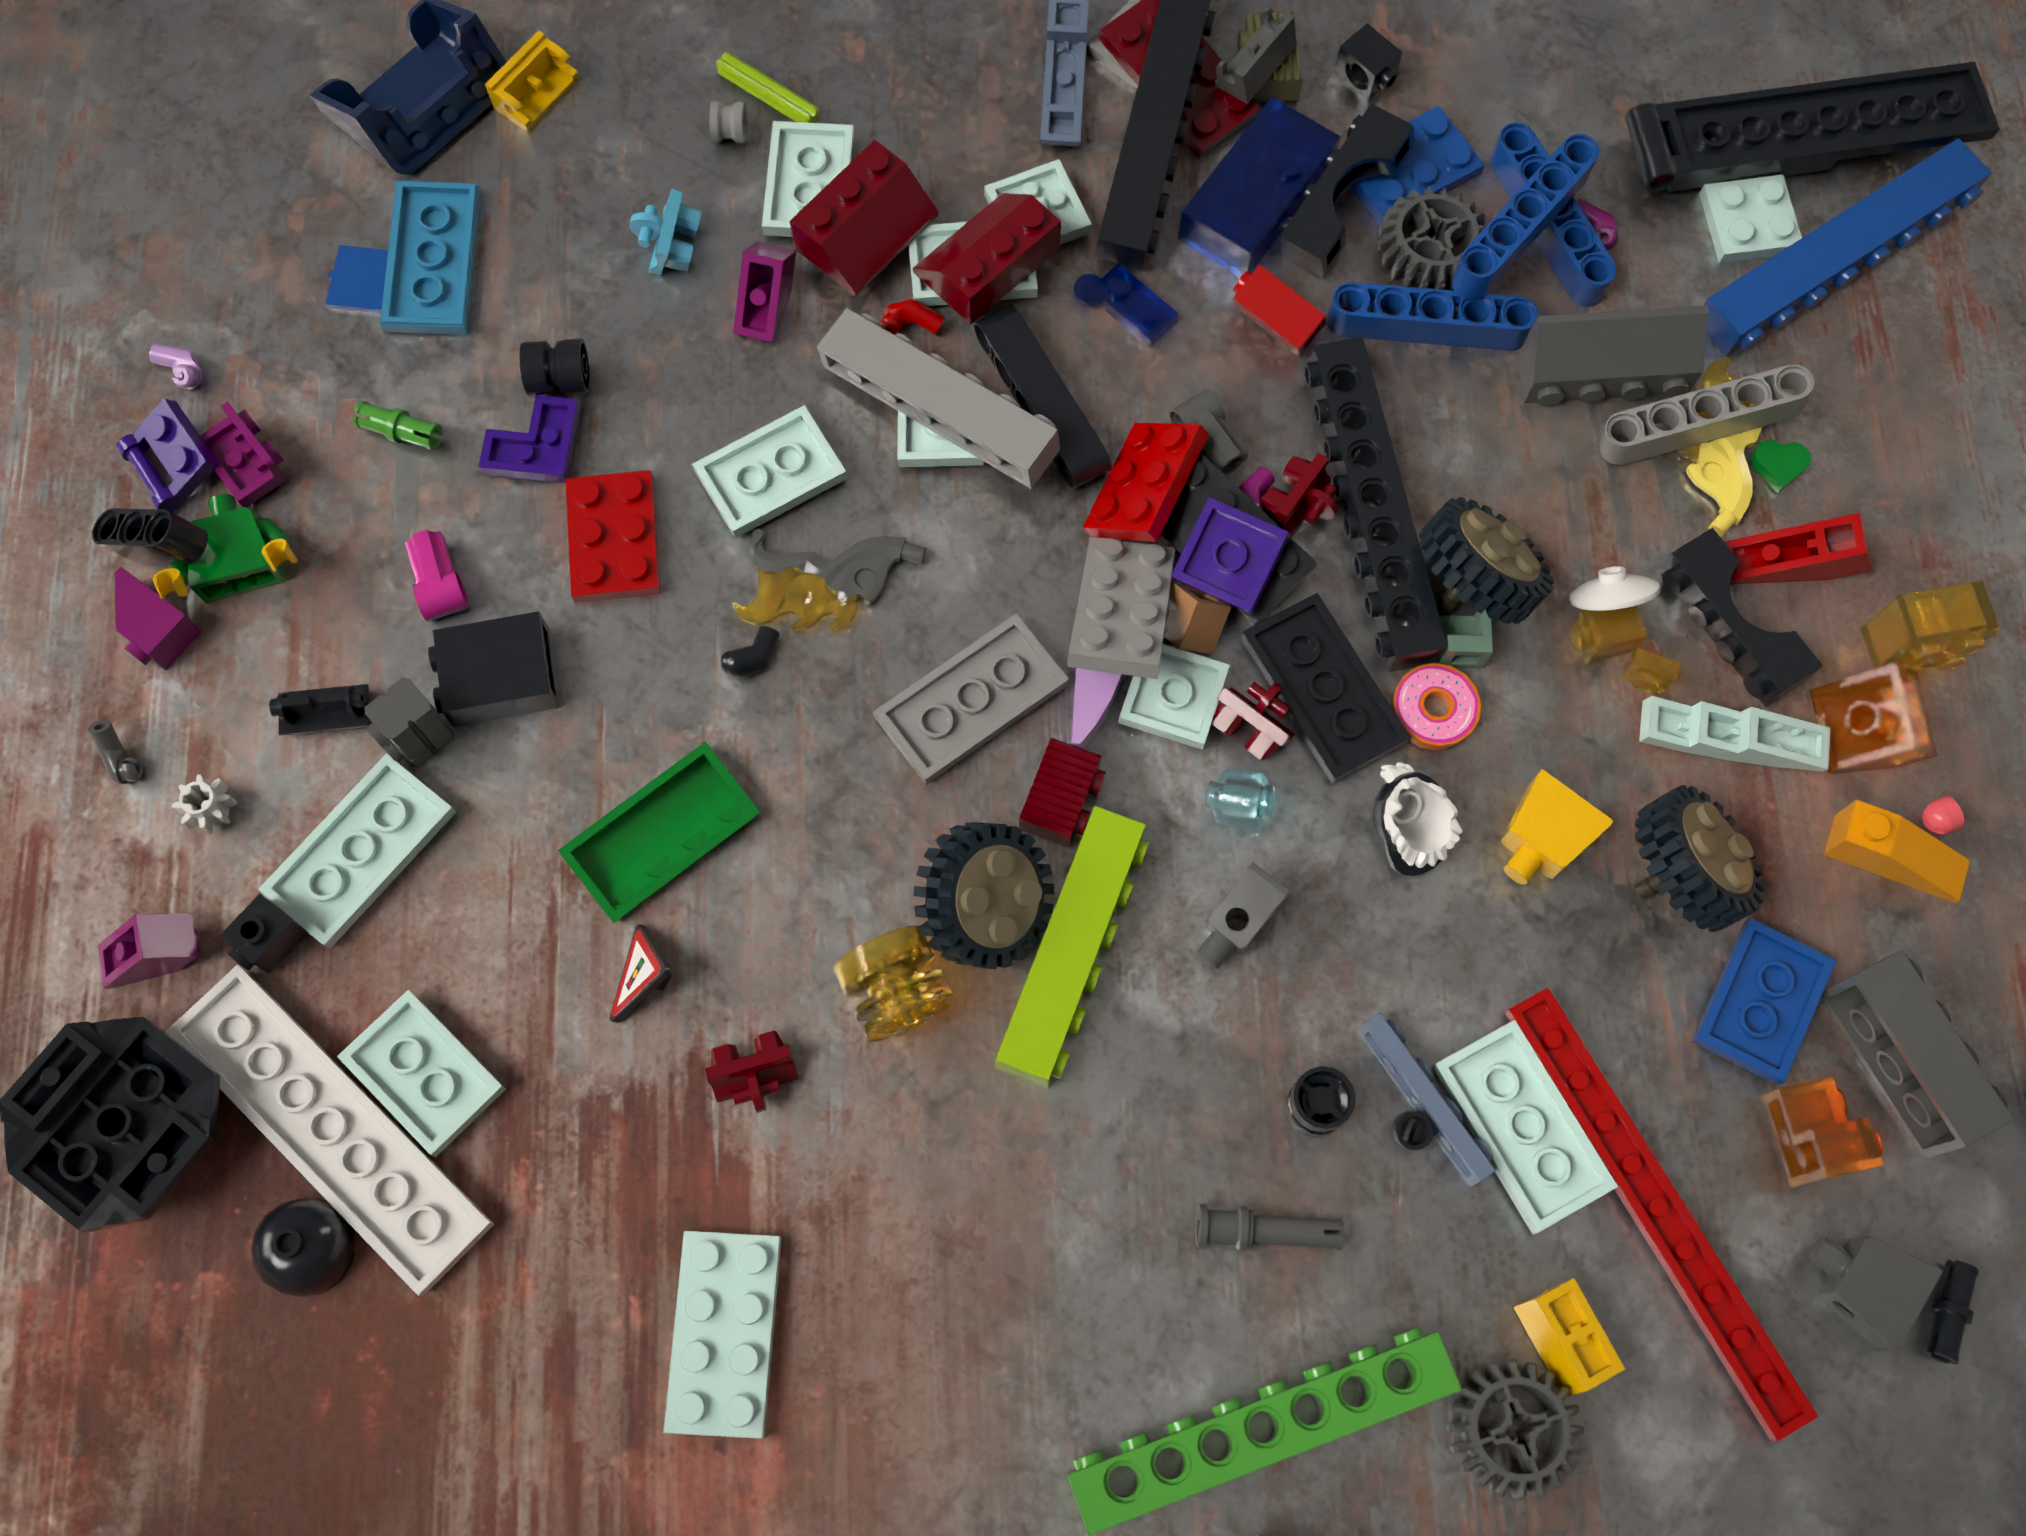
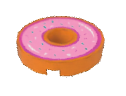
M1439 663L1420 665L1406 673L1395 688L1391 701V708L1411 737L1409 742L1419 748L1434 751L1449 749V747L1456 746L1468 739L1480 720L1482 705L1477 687L1466 674L1453 666ZM1428 698L1440 699L1446 705L1447 714L1439 717L1429 714L1425 709L1424 701Z

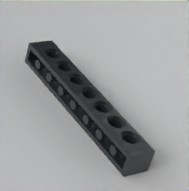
M1363 337L1313 345L1309 362L1304 364V379L1307 388H1313L1316 400H1314L1313 404L1315 421L1318 426L1323 425L1326 435V438L1323 440L1324 455L1329 458V463L1334 465L1336 476L1333 478V486L1337 489L1335 496L1337 501H1343L1346 511L1343 517L1345 535L1348 540L1353 539L1356 548L1354 569L1357 578L1364 579L1367 593L1364 594V606L1368 618H1374L1378 632L1374 636L1377 655L1380 659L1385 658L1388 672L1415 668L1430 663H1439L1448 645ZM1340 386L1345 388L1348 392H1339L1335 390L1333 387ZM1344 423L1353 424V425H1355L1359 430H1350V429H1347L1346 427H1344L1343 424H1344ZM1352 461L1365 462L1369 468H1359ZM1362 499H1373L1380 506H1368L1363 502ZM1373 537L1385 538L1390 543V546L1377 544ZM1383 576H1393L1400 581L1401 585H1390L1384 580ZM1403 615L1411 621L1412 625H1400L1393 616Z

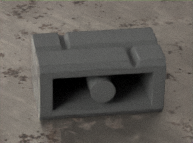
M402 677L386 690V696L379 695L364 707L365 715L372 722L365 729L389 756L398 763L405 759L412 767L418 768L433 756L434 749L440 751L455 739L453 730L409 678Z

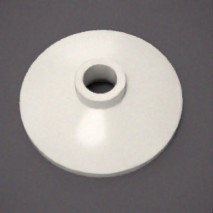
M1613 566L1601 569L1598 572L1599 578L1590 580L1574 589L1569 594V601L1572 606L1583 610H1617L1646 603L1657 597L1661 589L1660 583L1655 579L1641 575L1626 574L1624 567Z

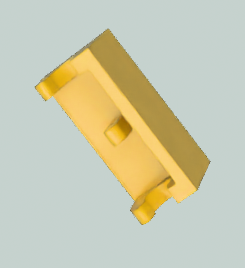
M538 30L485 84L494 109L528 132L580 79L578 71L566 63L571 58L570 55Z
M1575 1278L1542 1291V1294L1513 1307L1547 1370L1555 1375L1554 1383L1557 1388L1566 1386L1570 1390L1568 1396L1587 1392L1625 1370Z

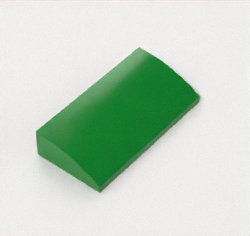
M705 741L557 851L614 924L759 815L760 811Z

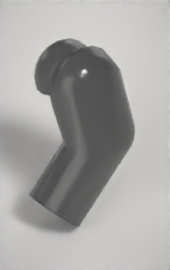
M100 720L93 723L88 728V732L110 779L123 785L129 781L139 780L143 771L142 764L135 757H127L112 723L109 720Z

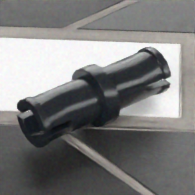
M1946 1260L1939 1298L1932 1300L1930 1312L1934 1314L1928 1345L1924 1351L1927 1357L1949 1364V1362L1953 1365L1958 1364L1965 1325L1972 1323L1974 1312L1969 1308L1976 1277L1979 1275L1977 1267L1955 1260V1262Z

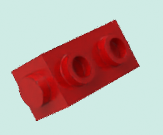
M1260 264L1253 273L1249 270L1246 271L1233 288V292L1236 293L1233 297L1235 307L1298 357L1303 354L1326 325V315Z

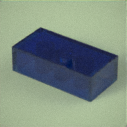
M1271 97L1182 210L1178 240L1239 277L1248 270L1252 273L1278 239L1279 229L1285 218L1289 214L1295 215L1302 205L1301 199L1307 186L1312 181L1317 182L1324 173L1325 162L1330 153L1335 148H1338L1341 136L1278 99Z

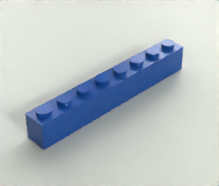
M1959 138L1709 297L1703 305H1708L1709 309L1707 335L1725 356H1728L1740 347L1744 351L1750 349L1764 337L1765 331L1772 326L1776 330L1784 327L1796 316V311L1803 306L1809 310L1820 303L1828 295V290L1834 286L1842 289L1851 283L1859 275L1860 269L1868 266L1870 269L1875 268L1890 255V250L1894 247L1899 246L1901 249H1904L1921 235L1922 229L1929 226L1931 229H1935L1951 216L1952 210L1960 206L1962 210L1969 207L1983 194L1984 191L1980 187L1992 172Z

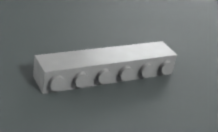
M846 308L817 345L824 368L1030 489L1033 488L1060 451L1058 430L1047 417L1040 414L1033 416L1024 411L1012 397L1003 393L997 395L986 389L982 381L969 373L962 375L953 370L941 356L935 353L928 355L916 348L909 338L900 333L895 335L889 333L881 327L877 320L868 314L862 313L860 316Z

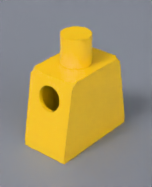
M1541 769L1526 788L1501 838V843L1515 853L1504 867V872L1512 880L1522 885H1526L1537 870L1547 878L1553 879L1605 832L1614 821L1545 770Z

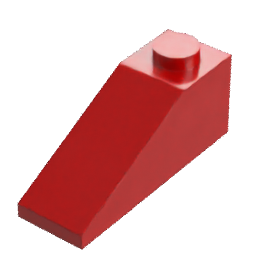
M1860 512L1725 541V544L1740 561L1732 574L1730 584L1820 581L1873 571L1866 529Z

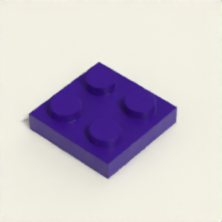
M1208 497L1171 577L1173 580L1252 615L1290 534L1284 529Z

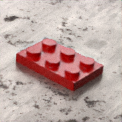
M1134 423L1082 528L1090 537L1157 542L1209 436L1208 432L1201 424Z
M651 470L565 478L571 597L574 603L661 594L654 477Z

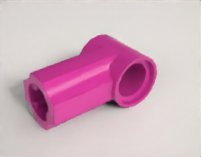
M424 530L412 534L411 539L406 541L405 545L416 580V584H413L414 596L424 620L428 622L468 609L469 602L463 583L458 573L454 571L442 532Z

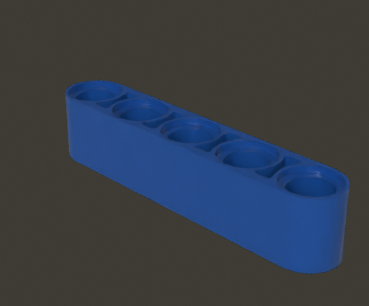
M1514 122L1507 124L1500 131L1490 157V164L1511 199L1549 158V155L1529 126ZM1573 197L1535 240L1570 298L1580 306L1591 307L1602 301L1616 275V266L1581 207Z
M1574 134L1566 138L1464 250L1452 279L1454 291L1460 297L1476 300L1486 295L1585 185L1599 156V147L1593 138L1585 134Z
M1349 282L1339 285L1334 291L1326 321L1327 326L1333 333L1343 337H1363L1364 339L1514 351L1522 348L1539 313L1536 305L1531 300L1521 296L1486 294L1480 299L1468 300L1451 290ZM1342 308H1350L1355 312H1348ZM1383 311H1389L1394 313L1395 315H1388ZM1427 314L1433 315V316L1436 317L1437 319L1429 318V317H1427L1426 315H1427ZM1467 318L1475 319V320L1478 321L1479 323L1472 322V321H1470V320L1467 319ZM1510 321L1515 322L1520 326L1513 325L1510 323Z

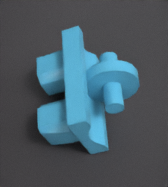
M674 189L670 190L667 205L664 206L661 219L657 217L658 209L652 205L646 206L645 212L635 213L630 218L629 228L634 234L639 236L637 241L639 246L649 247L650 241L656 240L648 271L650 273L661 275L664 266L686 271L688 268L693 245L673 239V233L675 231L694 238L702 211L681 203L683 192Z

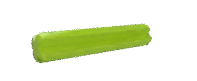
M730 52L723 53L721 58L718 59L716 63L718 74L795 122L815 123L820 117L819 108Z

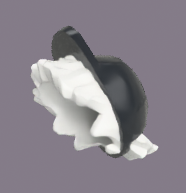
M1398 762L1395 766L1390 764L1381 766L1380 776L1386 783L1375 798L1373 806L1374 827L1380 838L1384 841L1390 867L1398 875L1415 876L1424 874L1436 867L1441 860L1445 861L1447 859V849L1454 848V845L1460 841L1459 835L1462 834L1463 830L1456 820L1458 811L1456 806L1446 797L1445 789L1441 788L1431 777L1415 772L1411 765L1403 762Z

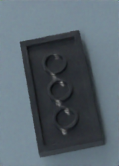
M1200 452L1161 535L1182 554L1208 497L1274 526H1279ZM1289 537L1253 614L1238 610L1253 625L1262 622L1318 565L1317 562Z
M1318 593L1242 632L1241 640L1269 685L1272 686L1277 682L1284 687L1278 699L1290 707L1287 712L1332 784L1409 742L1410 735Z

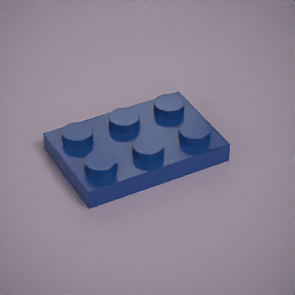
M1440 106L1408 122L1414 125V146L1391 179L1370 178L1351 186L1379 225L1383 223L1382 220L1385 212L1389 207H1393L1394 202L1399 196L1407 199L1408 194L1413 189L1421 195L1428 186H1430L1434 194H1439L1445 187L1447 192L1482 174L1485 164Z
M1752 918L1747 919L1741 927L1692 1038V1042L1776 1085L1785 1083L1836 960Z

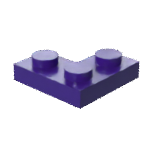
M536 395L528 433L486 429L478 466L482 475L565 483V478H568L581 410L578 399Z

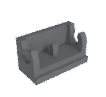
M1267 6L1261 13L1262 25L1232 61L1227 64L1225 60H1222L1216 67L1217 79L1215 80V86L1246 104L1250 102L1297 46L1294 16L1284 12L1279 22H1277L1272 15L1273 9L1271 6Z

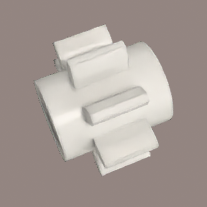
M199 774L195 782H191L186 786L179 785L181 791L179 801L173 803L172 808L181 814H185L180 822L184 826L192 830L199 824L202 830L212 834L214 826H218L223 822L227 824L231 822L228 818L230 807L236 805L237 801L230 795L225 794L228 785L219 778L210 784L205 777Z

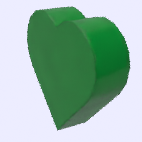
M1764 440L1751 453L1750 462L1754 470L1778 493L1802 475L1810 465L1811 455L1805 446L1796 442L1782 445L1775 440Z

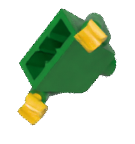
M219 494L211 497L208 501L211 516L191 522L206 530L208 534L207 547L202 556L193 564H173L171 568L163 569L153 576V582L160 599H164L172 591H176L179 597L187 596L188 590L186 586L189 584V587L205 603H210L287 582L281 563L290 560L294 564L298 560L292 551L290 536L269 518H258L249 507L237 509L234 496Z

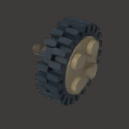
M1458 497L1456 500L1454 498L1449 499L1419 533V538L1421 539L1419 545L1420 549L1426 551L1423 554L1426 562L1435 564L1431 570L1436 576H1444L1446 578L1443 584L1448 589L1436 601L1437 609L1445 615H1448L1460 601L1466 603L1468 600H1471L1473 602V610L1481 614L1486 609L1488 618L1497 621L1500 618L1505 624H1510L1512 621L1514 624H1519L1552 592L1554 587L1551 585L1554 583V579L1549 575L1551 569L1549 565L1541 563L1545 559L1541 552L1531 550L1534 544L1529 538H1526L1519 526L1511 521H1506L1507 518L1500 513L1494 517L1492 508L1483 505L1480 509L1478 502L1472 499L1468 502L1464 497Z
M1680 785L1647 804L1637 813L1639 818L1635 819V827L1639 831L1635 833V838L1638 843L1644 845V847L1639 849L1641 859L1650 860L1651 865L1646 867L1650 877L1636 883L1635 889L1642 899H1647L1658 893V891L1662 895L1669 892L1671 895L1669 904L1675 911L1683 907L1684 919L1688 922L1695 920L1696 926L1702 930L1708 928L1709 932L1721 931L1761 908L1760 904L1765 899V896L1761 893L1765 890V882L1758 877L1763 875L1761 866L1751 861L1757 856L1744 832L1737 833L1734 830L1733 826L1736 824V821L1731 815L1727 817L1722 815L1724 807L1717 801L1712 804L1710 795L1704 791L1699 794L1696 787L1690 786L1687 788L1686 785Z
M968 822L965 823V826L956 825L950 828L951 835L941 834L935 840L941 849L928 848L924 855L926 859L933 863L932 867L919 866L916 876L927 879L926 887L914 886L913 896L925 897V904L914 906L915 916L928 918V921L920 925L919 929L922 935L933 937L928 942L929 946L935 951H941L940 956L947 961L984 969L1012 966V960L1022 961L1028 956L1024 948L1035 949L1040 943L1032 932L1045 933L1048 923L1039 919L1041 913L1052 914L1054 904L1043 903L1044 894H1055L1054 884L1043 883L1042 878L1052 874L1050 864H1038L1046 854L1042 848L1032 847L1036 840L1030 834H1021L1022 829L1015 826L998 823Z

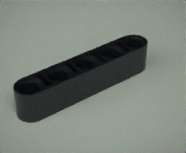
M1012 304L974 322V331L982 349L1021 409L1033 416L1036 414L1043 415L1056 426L1060 451L1052 461L1071 489H1076L1109 472L1112 469V464L1107 450L1016 307Z

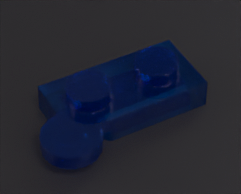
M1119 263L1102 278L1097 275L1087 274L1079 277L1074 284L1073 294L1079 304L1085 307H1095L1102 303L1106 306L1108 314L1148 348L1178 322L1179 313Z

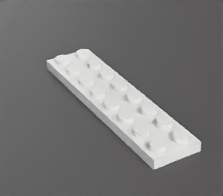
M237 964L166 1031L167 1034L220 1075L219 1088L418 1296H424L494 1225L465 1193L240 965Z

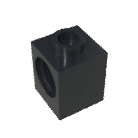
M1367 23L1340 46L1334 72L1369 101L1380 90L1385 92L1396 82L1400 74L1398 66L1403 52Z

